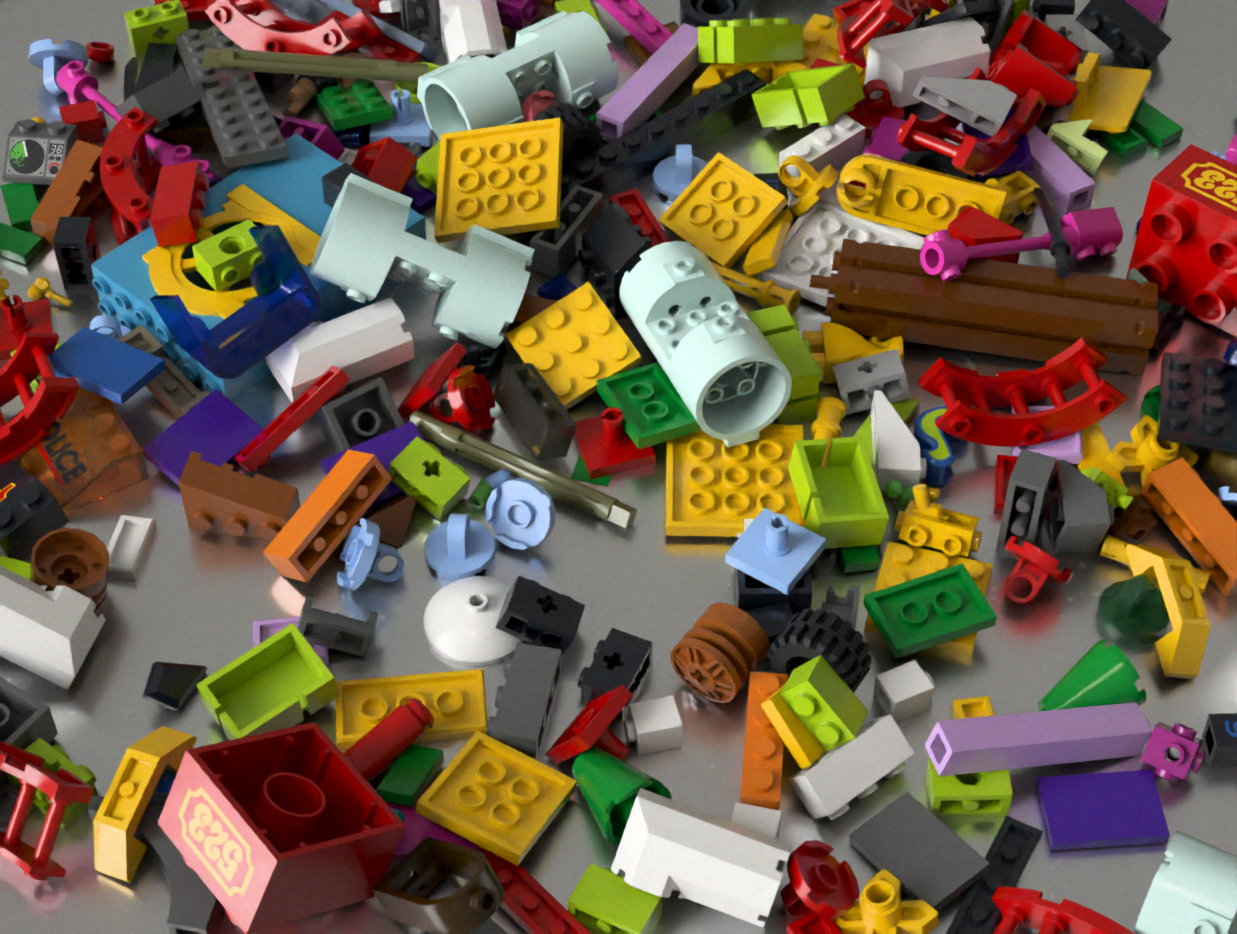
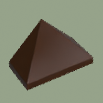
M414 495L400 496L363 515L361 518L379 524V542L401 548L416 500ZM360 519L355 524L356 526H362L360 525Z

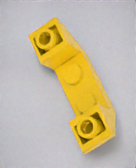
M791 60L734 64L711 63L693 84L692 98L746 68L764 82L771 84L772 81L788 71L807 68L805 65Z
M1128 544L1125 550L1134 579L1158 582L1173 627L1171 632L1155 643L1165 677L1194 679L1199 674L1211 624L1191 563L1184 558L1157 547Z
M161 726L127 748L93 820L94 861L97 872L131 883L147 848L145 844L133 837L164 769L178 772L185 751L192 749L197 740L195 736Z

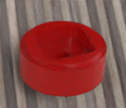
M89 42L86 44L88 58L94 60V62L100 64L105 61L114 60L115 47L105 42Z

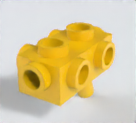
M1020 170L1001 178L999 181L990 178L985 182V184L1006 189L1007 193L998 220L1008 225L1013 222L1017 215L1021 213L1030 215L1038 206L1034 195V188L1040 189V186Z
M926 484L913 486L915 501L910 500L906 510H899L896 518L894 531L900 532L898 539L905 540L915 547L928 546L939 549L950 556L962 555L968 557L970 551L977 553L983 533L977 531L979 518L944 509L938 503H930Z

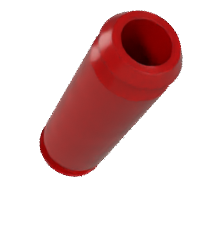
M407 699L408 704L398 706L343 753L367 782L371 781L424 735L426 727L432 728L434 717L419 699Z

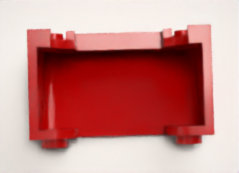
M1024 9L990 55L985 76L988 81L1005 86L1009 91L1017 94L1016 97L1018 98L1025 97L1031 88L1041 92L1047 103L1046 106L1059 108L1064 104L1069 106L1077 97L1079 90L1077 89L1078 82L1074 79L1068 80L1066 76L1068 74L1072 76L1077 71L1079 63H1082V60L1079 59L1081 48Z

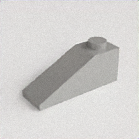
M922 76L912 96L992 137L1003 124L1017 94L1009 91L1003 85L987 80Z

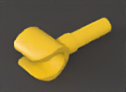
M45 277L36 279L34 285H31L27 291L29 298L34 301L47 297L68 308L73 304V301L52 290L50 281Z

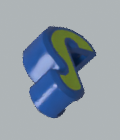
M946 406L922 412L915 420L913 436L920 446V458H926V477L924 480L935 485L946 484L952 479L954 473L950 466L955 462L956 456L950 442L963 440L936 427L935 422L947 411Z

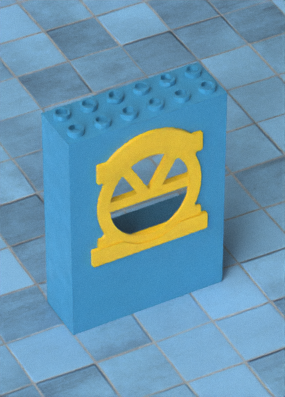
M297 133L284 140L287 146L288 158L245 165L212 186L209 192L205 193L207 208L202 211L204 225L203 228H199L197 242L159 247L151 225L91 264L94 276L92 282L98 292L100 300L98 307L103 315L115 317L120 325L128 327L129 331L142 324L163 346V354L190 381H196L209 394L217 389L231 402H234L273 374L266 364L264 345L268 339L271 343L277 336L274 331L280 324L303 315L310 317L316 323H318V320L327 322L373 304L401 284L386 277L376 298L372 301L366 300L365 303H360L346 297L347 292L341 290L339 286L310 275V268L317 246L333 209L324 202L322 177L341 166L342 163ZM410 208L405 231L427 240L425 217ZM248 219L270 240L272 246L286 255L283 264L273 275L263 269L248 277L257 283L256 285L241 290L228 291L230 286L218 292L206 290L194 285L184 276L185 273L197 271L195 259L192 258L194 257L193 245Z

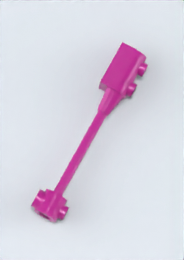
M77 60L70 61L60 69L57 75V84L67 92L70 104L95 100V104L117 122L121 120L122 117L115 110L117 106L98 92V80L85 70L83 62ZM150 132L145 135L147 146L162 166L198 161L201 172L206 173L208 176L210 188L223 180L210 169L209 162L198 160L191 154L190 147L186 145L174 146L161 139H157Z
M1114 206L1070 212L1059 219L1064 237L1071 244L1070 255L1075 254L1078 262L1094 257L1096 255L1095 251H1097L1099 258H1106L1117 252L1116 247L1120 245L1123 238V229ZM941 230L923 239L925 245L920 253V261L923 269L928 274H940L942 281L948 282L962 275L961 270L966 266L967 260L1040 249L1050 251L1052 242L1050 234L1047 233L1040 237L966 247L961 240L951 239L948 230Z

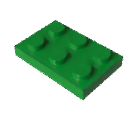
M358 80L351 83V86L344 88L331 86L323 89V92L315 94L318 107L335 131L393 119L392 107L372 81Z
M657 362L596 380L597 392L609 408L615 407L622 411L623 428L638 449L701 431V427L680 397L669 377Z
M963 563L864 595L863 604L896 659L996 625L997 615Z

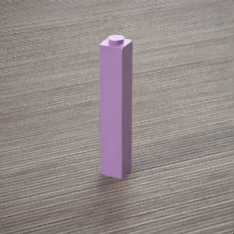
M683 23L596 113V124L601 130L602 140L612 142L643 125L700 65V62H698V28Z
M1034 125L1027 135L1033 160V170L1024 171L1023 173L1034 180L1040 186V189L1049 195L1052 203L1065 216L1070 212L1090 207L1096 183Z
M1137 702L941 720L937 721L925 743V748L938 775L949 776L1138 756L1149 740L1152 729Z

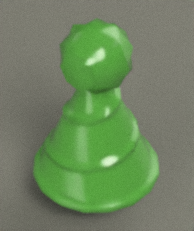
M891 480L885 486L887 496L894 499L897 514L899 510H906L910 500L915 501L911 487L904 488L901 482L897 480Z

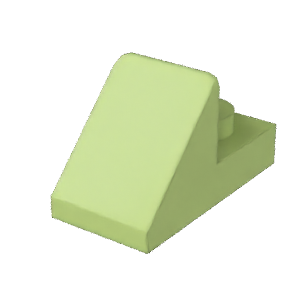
M1087 119L1053 124L1046 136L1077 166L1094 176L1108 151L1098 143L1085 138L1093 120Z

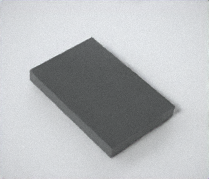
M908 792L904 793L849 834L850 844L880 871L885 869L901 882V888L905 894L912 900L923 899L937 912L990 872V863Z

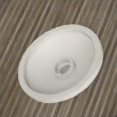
M472 576L453 581L441 588L431 598L424 613L425 635L431 647L443 658L465 666L492 665L506 660L508 656H513L517 642L525 644L526 641L495 628L506 595L511 589L512 584L495 577Z

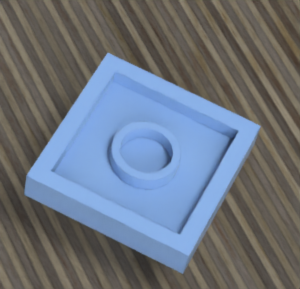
M400 89L393 90L390 94L392 103H389L392 107L393 119L371 124L370 144L390 137L396 142H410L409 146H414V142L419 143L421 146H430L432 131L426 120L422 104L410 103V92L402 89L400 101Z
M764 508L727 551L725 563L788 595L826 547V538L790 521L783 514H776Z

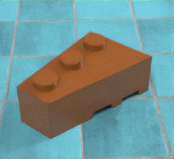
M76 140L30 219L34 235L42 237L45 246L54 248L52 242L60 217H92L94 224L110 207L111 202L105 193L100 175V156L103 147Z
M191 451L178 481L188 527L200 531H215L234 536H249L272 541L301 507L298 488L256 473L254 478L232 471L234 465L223 462L222 467L201 460L202 454Z

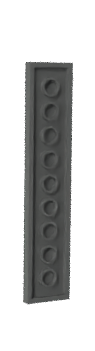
M213 25L210 29L200 31L188 29L183 31L181 35H176L178 51L189 78L202 99L199 103L226 169L288 158L285 141L253 72L203 67L204 48L242 50L241 46L228 38L216 25Z

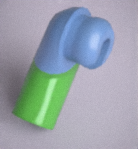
M504 469L483 478L468 498L469 503L474 508L482 509L493 490L504 482L516 478L510 475L511 471Z

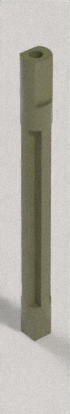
M204 48L203 67L225 70L418 82L420 76L428 73L427 64L395 62V60L228 48Z
M416 410L412 413L409 422L413 421L423 439L492 470L499 471L504 469L511 471L510 475L515 478L531 479L543 486L550 496L603 520L611 521L624 528L633 525L638 509L421 411Z

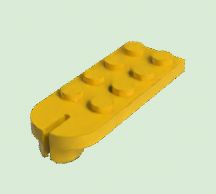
M868 154L857 156L847 162L840 173V180L837 184L839 203L850 215L927 236L937 231L947 230L948 225L969 205L999 219L1007 193L1004 188ZM853 180L865 183L866 188L848 183Z

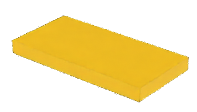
M484 669L336 681L339 695L335 699L336 743L339 750L349 749L398 706L408 704L407 699L409 698L419 699L434 717L432 728L426 727L424 735L415 743L470 739L477 730L486 734L488 719Z

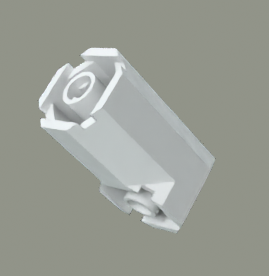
M438 0L442 31L441 40L448 63L466 55H469L471 58L478 55L493 58L507 51L496 0Z
M968 17L874 38L869 42L865 84L874 79L884 81L890 92L892 106L904 107L921 102V100L913 97L912 94L922 76L967 79L968 76H972L976 67L982 69L985 74L989 64L990 48L988 43L983 44L981 36H985L984 29L973 18ZM876 90L869 97L871 99L879 98L883 91Z
M389 297L327 322L318 320V323H316L310 317L303 315L280 324L274 331L277 336L271 343L268 339L265 343L264 352L267 366L293 403L332 365L341 368L350 377V380L345 384L347 386L414 359L413 338L410 331L404 333L401 325L406 322L404 315L393 299Z
M0 566V656L68 690L106 621L105 617L101 613L99 618H97L94 613L96 605L92 599L65 585H56L53 591H45L47 586H39Z
M640 788L611 871L617 875L619 870L622 869L626 872L624 878L626 883L659 897L670 898L672 890L680 891L678 898L689 899L764 927L784 873L782 869L785 862L787 863L792 844Z

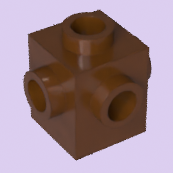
M1128 488L1126 495L1133 497V500L1126 509L1120 507L1114 509V523L1109 526L1107 534L1134 544L1144 539L1158 521L1151 513V510L1154 508L1151 502L1143 494Z

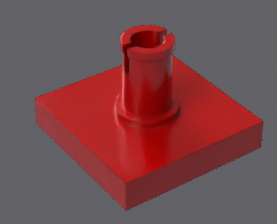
M13 295L14 304H11L10 296H6V299L1 301L0 361L11 359V352L18 348L24 332L54 333L49 298L22 302L21 297Z
M610 407L605 409L599 416L570 423L571 435L590 479L656 464V454L652 446L638 449L623 428V414L618 408Z
M622 684L588 702L545 755L556 765L590 749L593 745L622 760L629 752V747L625 746L608 726L631 699L633 694Z

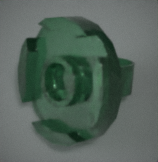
M1145 574L1137 575L1130 580L1113 583L1104 589L1098 601L1097 620L1102 630L1117 641H1120V638L1134 641L1133 645L1136 646L1152 644L1164 636L1170 623L1162 593Z

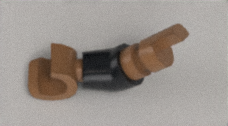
M348 53L341 56L352 58H365L362 54L359 53ZM299 75L295 87L286 94V100L289 105L282 114L285 117L295 118L309 100L316 98L315 94L323 92V89L327 87L338 86V84L341 88L351 86V83L357 81V79Z

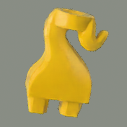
M821 322L820 331H803L802 339L808 340L811 356L814 362L818 361L822 368L824 384L836 383L833 365L893 349L898 350L903 364L904 344L902 336H896L887 341H884L885 338L871 337L868 342L850 328Z

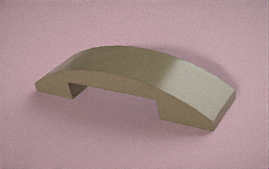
M142 324L118 339L120 342L164 359L165 369L145 386L178 419L209 395L207 391L201 393L163 354V346Z

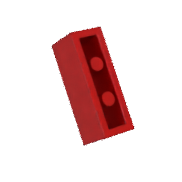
M198 161L162 166L160 168L150 217L159 247L197 242L199 228H203L204 225L202 211L207 208L205 193L210 190L208 176L206 173L201 172Z

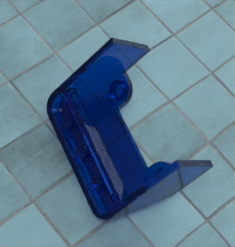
M278 225L253 226L249 229L251 236L265 258L255 265L251 272V283L258 296L211 330L207 328L202 319L190 315L179 295H155L150 298L176 343L220 379L238 378L313 323L322 312L320 296Z

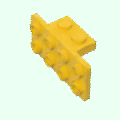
M1088 53L1082 64L1079 63L1076 77L1071 78L1078 82L1077 89L1079 93L1073 101V109L1067 122L1092 119L1093 121L1088 130H1101L1110 134L1127 131L1151 80L1152 72L1146 69L1100 66V54Z

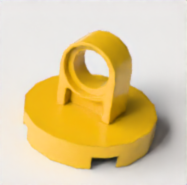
M797 155L787 157L778 169V176L782 183L795 195L788 205L789 210L796 217L797 215H802L820 199L818 196L825 188L829 189L840 173L831 164L817 172L802 157ZM793 165L800 170L801 176H791L787 171V166Z

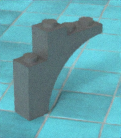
M92 795L87 808L92 824L104 797ZM149 802L133 837L147 846L145 852L159 865L170 883L171 903L169 917L166 922L169 934H217L225 908L199 875L187 866L180 851L158 825L164 806L155 802Z

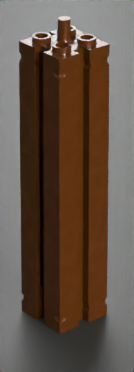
M843 239L841 252H834L832 270L837 271V274L832 273L830 277L811 274L809 287L828 290V294H834V297L827 298L825 316L831 317L830 323L850 328L859 335L886 339L902 336L903 341L1043 362L1062 353L1083 337L1102 351L1108 360L1098 370L1118 373L1127 371L1132 375L1143 376L1149 359V349H1152L1158 332V311H1156L1158 284L1144 282L1140 284L1135 280L1070 271L1068 277L1060 278L1057 275L1056 269L982 258L967 260L966 266L961 270L962 275L960 277L943 282L940 274L930 275L923 269L920 261V249L871 242L858 243L856 240Z

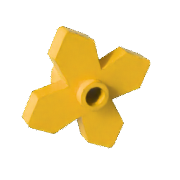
M1145 415L1131 430L1130 434L1133 443L1120 441L1106 457V462L1120 473L1141 472L1142 488L1150 472L1182 457L1192 468L1199 459V456L1184 444L1157 439L1158 423L1148 415Z
M885 869L879 871L866 882L867 885L864 887L859 901H854V907L841 918L831 919L843 934H928L939 925L938 912L923 899L900 901L902 894L901 882Z

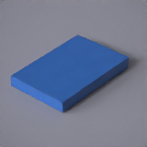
M86 327L82 328L54 350L53 353L49 354L57 377L76 378L79 387L121 405L165 369L164 359Z

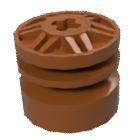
M62 528L50 531L41 537L32 549L30 581L39 586H47L45 591H53L56 585H65L92 599L96 605L94 613L97 615L106 602L109 553L105 544L97 536L85 530Z
M718 602L710 604L692 626V629L688 630L671 651V663L676 674L684 684L696 694L709 701L726 703L730 702L749 680L750 671L755 672L766 659L770 649V642L765 631L749 614L731 604Z

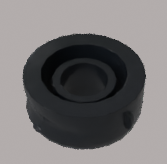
M680 0V25L685 23L698 28L709 26V20L750 19L751 0Z

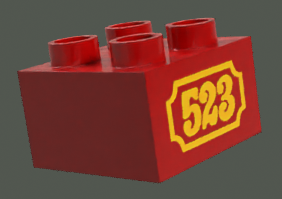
M1190 144L1151 181L1126 279L1129 277L1130 269L1136 268L1149 283L1158 284L1159 298L1173 305L1186 307L1187 312L1195 315L1199 320L1212 324L1236 337L1237 165Z
M316 722L187 749L158 821V825L182 854L187 866L199 875L225 908L228 918L240 927L244 934L256 933L374 898L375 894L372 888L383 879L406 829V825Z

